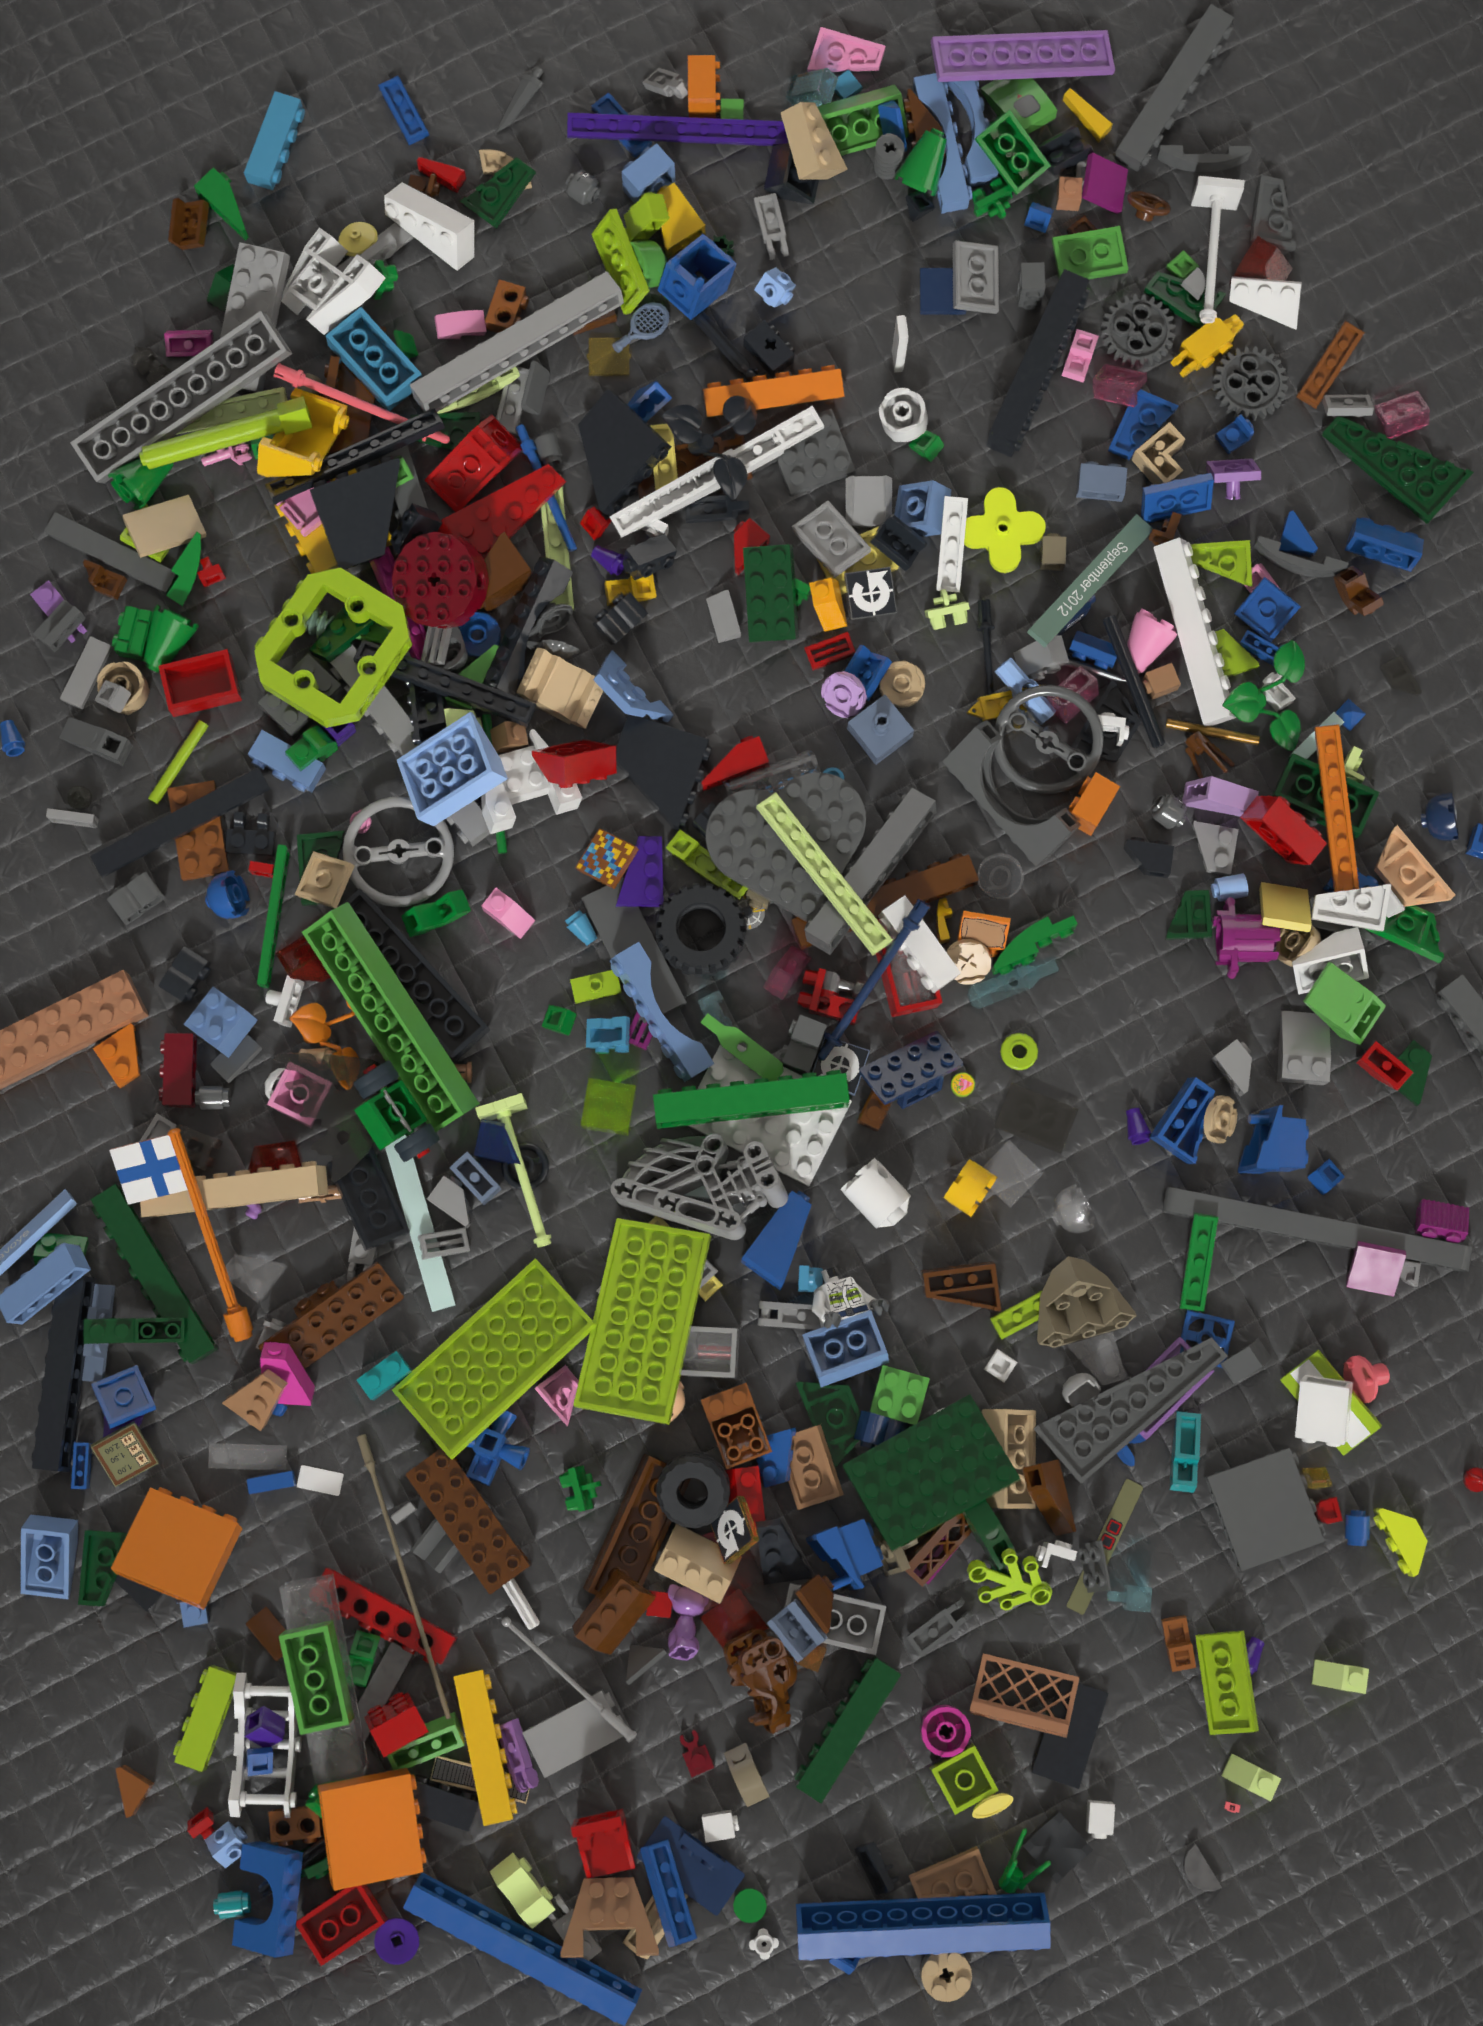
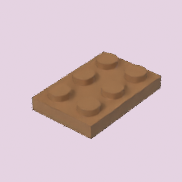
M821 1425L796 1432V1435L792 1438L791 1450L794 1451L792 1461L790 1462L791 1474L790 1481L788 1482L797 1510L844 1495Z

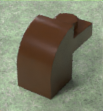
M1351 566L1333 577L1342 601L1354 615L1360 613L1366 616L1384 605L1382 597L1369 588L1365 573L1355 566Z

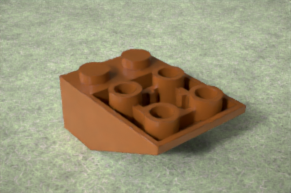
M747 1383L701 1400L726 1469L772 1452Z

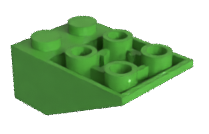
M1331 962L1327 963L1303 1000L1340 1038L1359 1045L1362 1044L1386 1007L1374 993Z

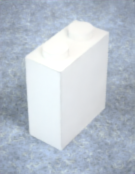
M1304 1375L1300 1381L1295 1437L1302 1438L1301 1440L1306 1443L1321 1441L1326 1442V1445L1332 1447L1344 1445L1348 1439L1353 1382Z

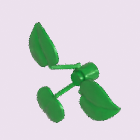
M1290 640L1288 643L1280 646L1274 656L1275 670L1279 675H1282L1279 680L1260 689L1251 682L1242 683L1228 695L1222 706L1242 722L1254 721L1259 713L1274 716L1276 719L1270 723V732L1274 741L1283 749L1293 751L1297 746L1301 732L1298 716L1291 710H1284L1279 715L1277 712L1264 709L1266 697L1262 694L1283 683L1286 679L1291 683H1295L1302 677L1305 669L1304 655L1298 644Z

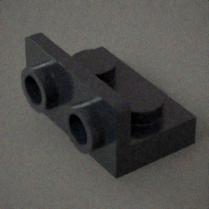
M1073 126L1037 146L1051 165L1047 170L1053 175L1063 172L1087 159L1089 154L1094 153L1092 146L1081 138L1077 126Z

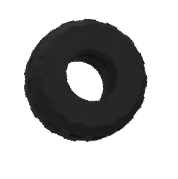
M700 1452L680 1454L667 1463L659 1476L656 1491L659 1506L667 1518L679 1524V1526L700 1528L709 1525L720 1517L730 1498L728 1474H726L720 1462H717L709 1455ZM687 1478H697L706 1485L708 1495L699 1502L688 1501L681 1495L679 1484Z

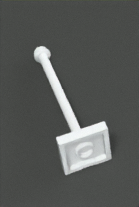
M1198 176L1191 198V206L1212 207L1204 310H1201L1199 313L1203 323H1213L1217 317V312L1213 310L1221 209L1237 210L1244 190L1245 180Z

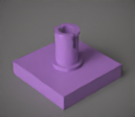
M1252 458L1206 461V471L1212 474L1214 483L1226 482V499L1233 500V496H1235V500L1240 499V481L1261 480V470Z

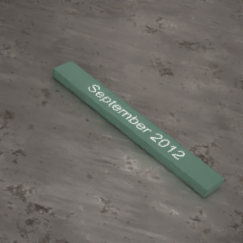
M1136 514L1034 623L1027 633L1045 648L1150 535L1153 528Z

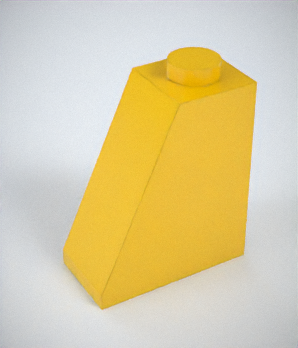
M675 183L669 186L665 185L657 191V194L664 195V203L667 204L665 207L668 208L667 212L670 217L660 228L665 256L668 259L686 248L702 234L706 235L705 224Z

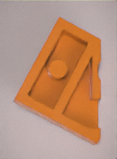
M132 1023L93 1048L120 1089L140 1076L135 1026Z

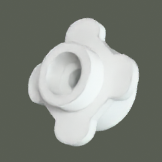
M765 1928L760 1929L757 1937L749 1942L750 1949L755 1950L760 1954V1958L764 1960L768 1959L773 1949L779 1946L778 1939L772 1938Z

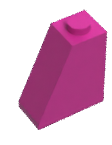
M264 1342L260 1357L261 1373L269 1369L288 1383L277 1404L311 1406L315 1386L291 1346L285 1343Z

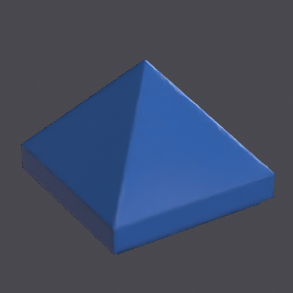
M1350 699L1335 712L1344 721L1342 725L1349 731L1366 715Z

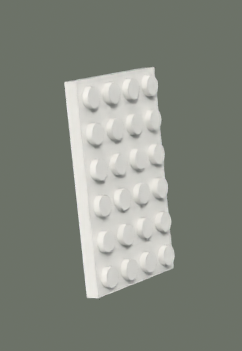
M720 1044L712 1059L714 1064L707 1069L698 1089H706V1085L720 1083V1087L730 1086V1082L744 1081L745 1084H752L755 1079L762 1077L729 1053ZM739 1044L737 1046L740 1052H744L747 1049ZM783 1067L784 1072L781 1076L792 1075L793 1079L802 1078L801 1075ZM848 1108L688 1126L705 1135L712 1133L721 1135L728 1147L744 1154V1148L750 1142L757 1141L762 1143L778 1172L809 1187Z

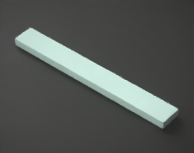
M406 1135L386 1146L385 1149L407 1226L410 1230L411 1240L431 1310L435 1312L455 1306L456 1303L443 1258L436 1257L422 1260L420 1241H418L417 1236L434 1233L435 1230L414 1157L407 1162H403L394 1148L395 1144L406 1138ZM437 1238L425 1240L426 1244L438 1242ZM439 1247L427 1249L428 1253L440 1251Z

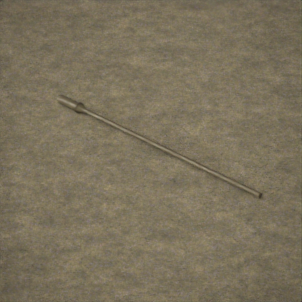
M363 1434L358 1436L357 1440L365 1463L364 1467L371 1474L446 1719L451 1718L376 1477V1461L373 1459L367 1436Z

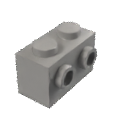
M1055 636L1045 648L1035 641L1014 652L1016 664L1029 679L1034 681L1044 679V675L1047 673L1060 671L1061 666L1069 662L1062 636Z

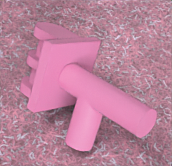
M244 442L239 444V446L237 444L228 447V449L216 450V453L204 456L201 460L204 466L231 458L238 465H243V462L252 459V456L248 453L249 445Z

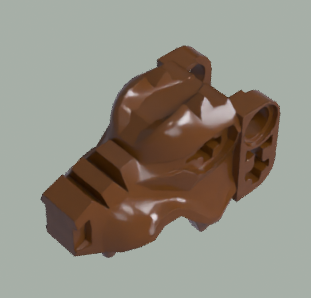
M759 1628L750 1629L726 1642L723 1649L726 1662L729 1665L727 1673L732 1678L730 1684L732 1686H746L749 1688L747 1694L753 1696L756 1714L750 1716L748 1721L754 1723L755 1726L763 1725L771 1734L791 1725V1714L788 1713L790 1711V1703L786 1702L789 1699L787 1690L795 1683L798 1673L793 1656L788 1655V1650L785 1649L781 1640L768 1636L766 1632ZM761 1634L762 1640L752 1644L753 1636ZM734 1645L741 1648L737 1651V1656L730 1654L733 1652Z

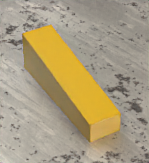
M1069 88L1064 94V103L1099 143L1111 131L1113 124Z

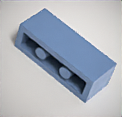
M261 730L248 752L252 760L251 763L262 770L265 767L272 770V775L282 781L285 778L292 781V786L302 792L305 790L313 792L326 770L324 764L315 760L304 770L300 771L285 755V751L291 745Z

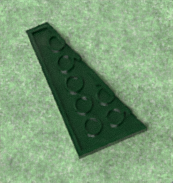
M1337 416L1322 433L1325 439L1426 524L1434 518L1474 473L1471 470H1463L1456 467L1454 463L1449 461L1444 462L1432 457V454L1401 441L1396 442L1386 438V435L1382 433H1374L1365 429L1364 426L1341 416Z

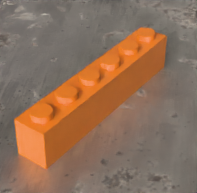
M835 365L821 367V372L812 373V368L798 370L799 375L789 376V372L776 373V378L767 379L766 375L752 377L753 382L744 383L742 378L730 380V385L721 386V382L708 383L707 388L702 389L706 417L723 415V405L732 396H742L750 399L756 410L845 397L841 369H835Z

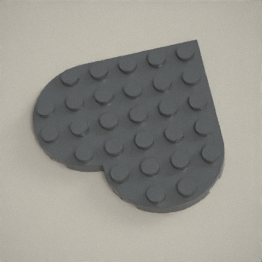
M819 772L799 776L785 785L778 795L842 875L864 835L866 826L864 804L857 791L840 777ZM750 789L728 796L714 809L706 828L707 849L714 865L728 878L806 922L811 918L814 919L819 912L818 909L824 900L827 901L828 898L756 808L759 803L773 793Z

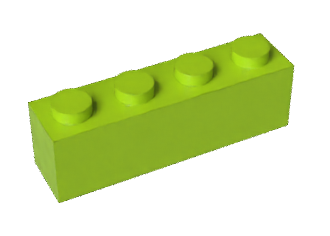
M215 1665L209 1666L208 1670L204 1669L199 1682L203 1684L200 1693H195L191 1703V1707L194 1708L191 1717L187 1716L182 1727V1731L185 1732L182 1741L178 1740L173 1755H176L175 1763L200 1772L207 1769L233 1698L237 1673Z

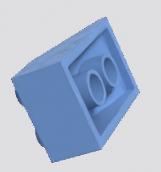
M30 1514L21 1527V1594L60 1599L70 1598L78 1545V1520Z

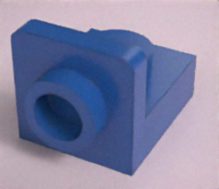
M1240 414L1234 422L1216 433L1215 438L1229 455L1251 440L1254 428L1252 423L1247 418L1244 419Z

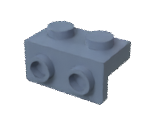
M798 1599L788 1604L767 1622L797 1662L804 1659L812 1650L827 1639L823 1630Z

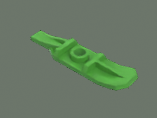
M708 1013L700 1022L717 1035L724 1049L762 1078H768L769 1082L777 1081L778 1077L784 1072L782 1062L738 1028L724 1026ZM739 1043L746 1044L747 1049L744 1052H740L737 1049Z

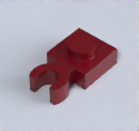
M695 1729L692 1730L694 1739L691 1742H687L683 1734L680 1735L681 1744L689 1750L682 1753L691 1777L715 1768L706 1744L698 1746L699 1735Z

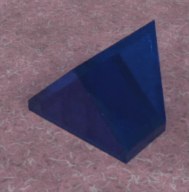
M482 1119L474 1156L477 1159L497 1163L521 1164L505 1129V1123Z

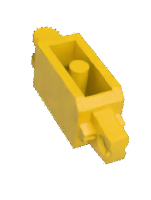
M1236 314L1224 321L1220 318H1215L1213 323H1206L1183 341L1179 349L1180 354L1170 363L1173 367L1179 365L1185 359L1190 363L1180 372L1182 377H1186L1192 371H1198L1202 367L1206 369L1215 361L1214 357L1219 353L1224 355L1232 348L1233 339L1243 328L1244 323Z

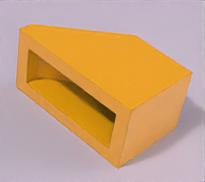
M831 577L809 583L813 605L824 631L847 627L839 581Z

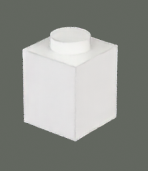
M1087 1800L1086 1831L1092 1833V1838L1106 1839L1107 1835H1113L1115 1804L1107 1801Z
M731 1810L702 1815L706 1843L735 1838V1831H739L737 1815L732 1816Z

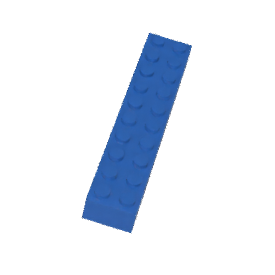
M1045 1893L796 1904L799 1960L813 1961L816 1959L890 1957L898 1955L915 1956L919 1954L939 1955L942 1953L963 1954L966 1952L1041 1950L1051 1948L1050 1918Z

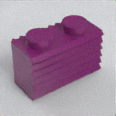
M1422 1199L1416 1209L1415 1233L1430 1239L1436 1237L1446 1239L1450 1243L1463 1242L1468 1234L1469 1207Z

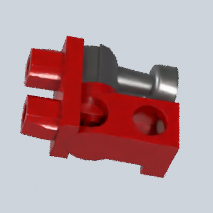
M819 968V971L806 970L803 984L814 986L813 994L800 991L797 1005L809 1009L811 1014L840 1021L854 1000L839 997V991L853 993V998H856L866 981L856 980L855 983L840 979L835 972L826 971ZM858 1012L850 1022V1025L855 1026Z

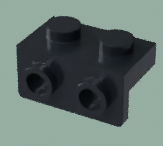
M891 514L879 526L870 541L871 544L904 571L911 567L918 553L927 545V541L894 514Z

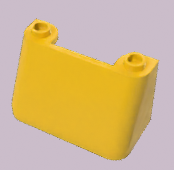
M295 388L291 393V398L295 399L304 396L313 428L285 435L283 431L276 433L272 439L263 437L258 448L257 473L264 477L313 475L315 472H319L327 452L341 430H345L348 425L347 405Z

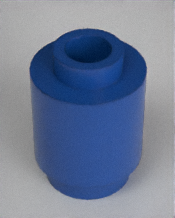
M1351 1510L1350 1514L1345 1515V1538L1347 1539V1545L1367 1546V1540H1370V1516L1365 1515L1366 1511Z

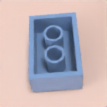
M871 1310L841 1320L838 1328L832 1324L831 1328L822 1327L802 1335L820 1387L889 1363L886 1347Z

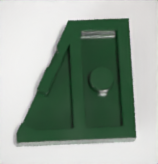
M1209 890L1185 891L1167 931L1165 940L1211 938L1212 923Z
M1413 1040L1397 1057L1399 1061L1413 1072L1398 1091L1415 1106H1418L1422 1100L1432 1055Z

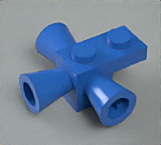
M509 1411L503 1412L491 1424L490 1429L486 1428L467 1446L472 1447L476 1453L466 1474L469 1479L490 1487L501 1459L518 1470L523 1469L528 1459L530 1448L508 1444L509 1441L505 1437L506 1432L516 1420V1415Z

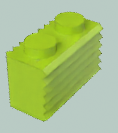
M647 192L641 195V199L637 203L630 206V210L626 212L624 219L631 241H647L669 220L668 208L665 207L667 204L664 203L665 200L663 199L664 195Z

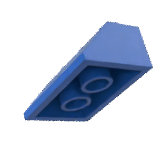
M1356 518L1344 550L1411 572L1422 557L1424 539L1418 538V535L1412 532L1403 533L1397 531L1395 527L1390 525L1381 526L1375 524L1369 518Z

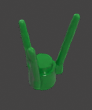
M1026 1828L1022 1830L1011 1858L1004 1869V1873L998 1881L1000 1887L1008 1893H1014L1018 1888L1024 1890L1031 1880L1051 1864L1050 1861H1046L1023 1879L1022 1871L1016 1867L1018 1863L1016 1858L1025 1839Z

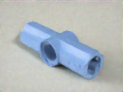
M1011 657L995 670V673L1012 691V697L1022 692V686L1027 688L1039 686L1036 681L1027 677ZM1044 696L1036 697L1023 703L1024 707L1040 725L1056 712L1055 708Z

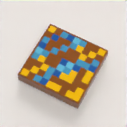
M599 828L575 868L577 871L615 889L639 849Z

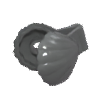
M549 603L540 613L541 615L537 620L536 626L531 629L526 647L533 651H536L537 647L545 649L552 655L559 656L564 660L573 659L581 652L579 648L556 640L537 642L545 634L563 629L572 619V606Z

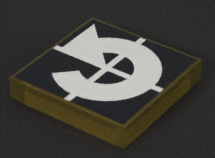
M737 1496L732 1500L720 1517L711 1523L724 1564L733 1563L760 1540L744 1496Z

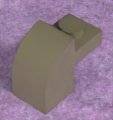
M746 1743L724 1753L730 1772L747 1807L770 1797Z

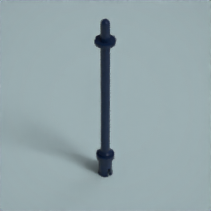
M917 899L909 914L903 917L902 929L832 1034L825 1032L824 1037L827 1041L818 1053L820 1061H824L835 1045L838 1047L843 1045L840 1037L911 931L920 928L919 923L931 908L923 900Z

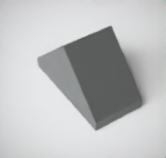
M1257 1338L1220 1363L1232 1383L1235 1384L1263 1367L1272 1357L1260 1339Z

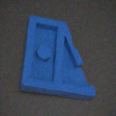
M795 1428L766 1436L772 1452L756 1458L765 1488L790 1481V1462L792 1461L794 1451L791 1450L792 1438L796 1435Z

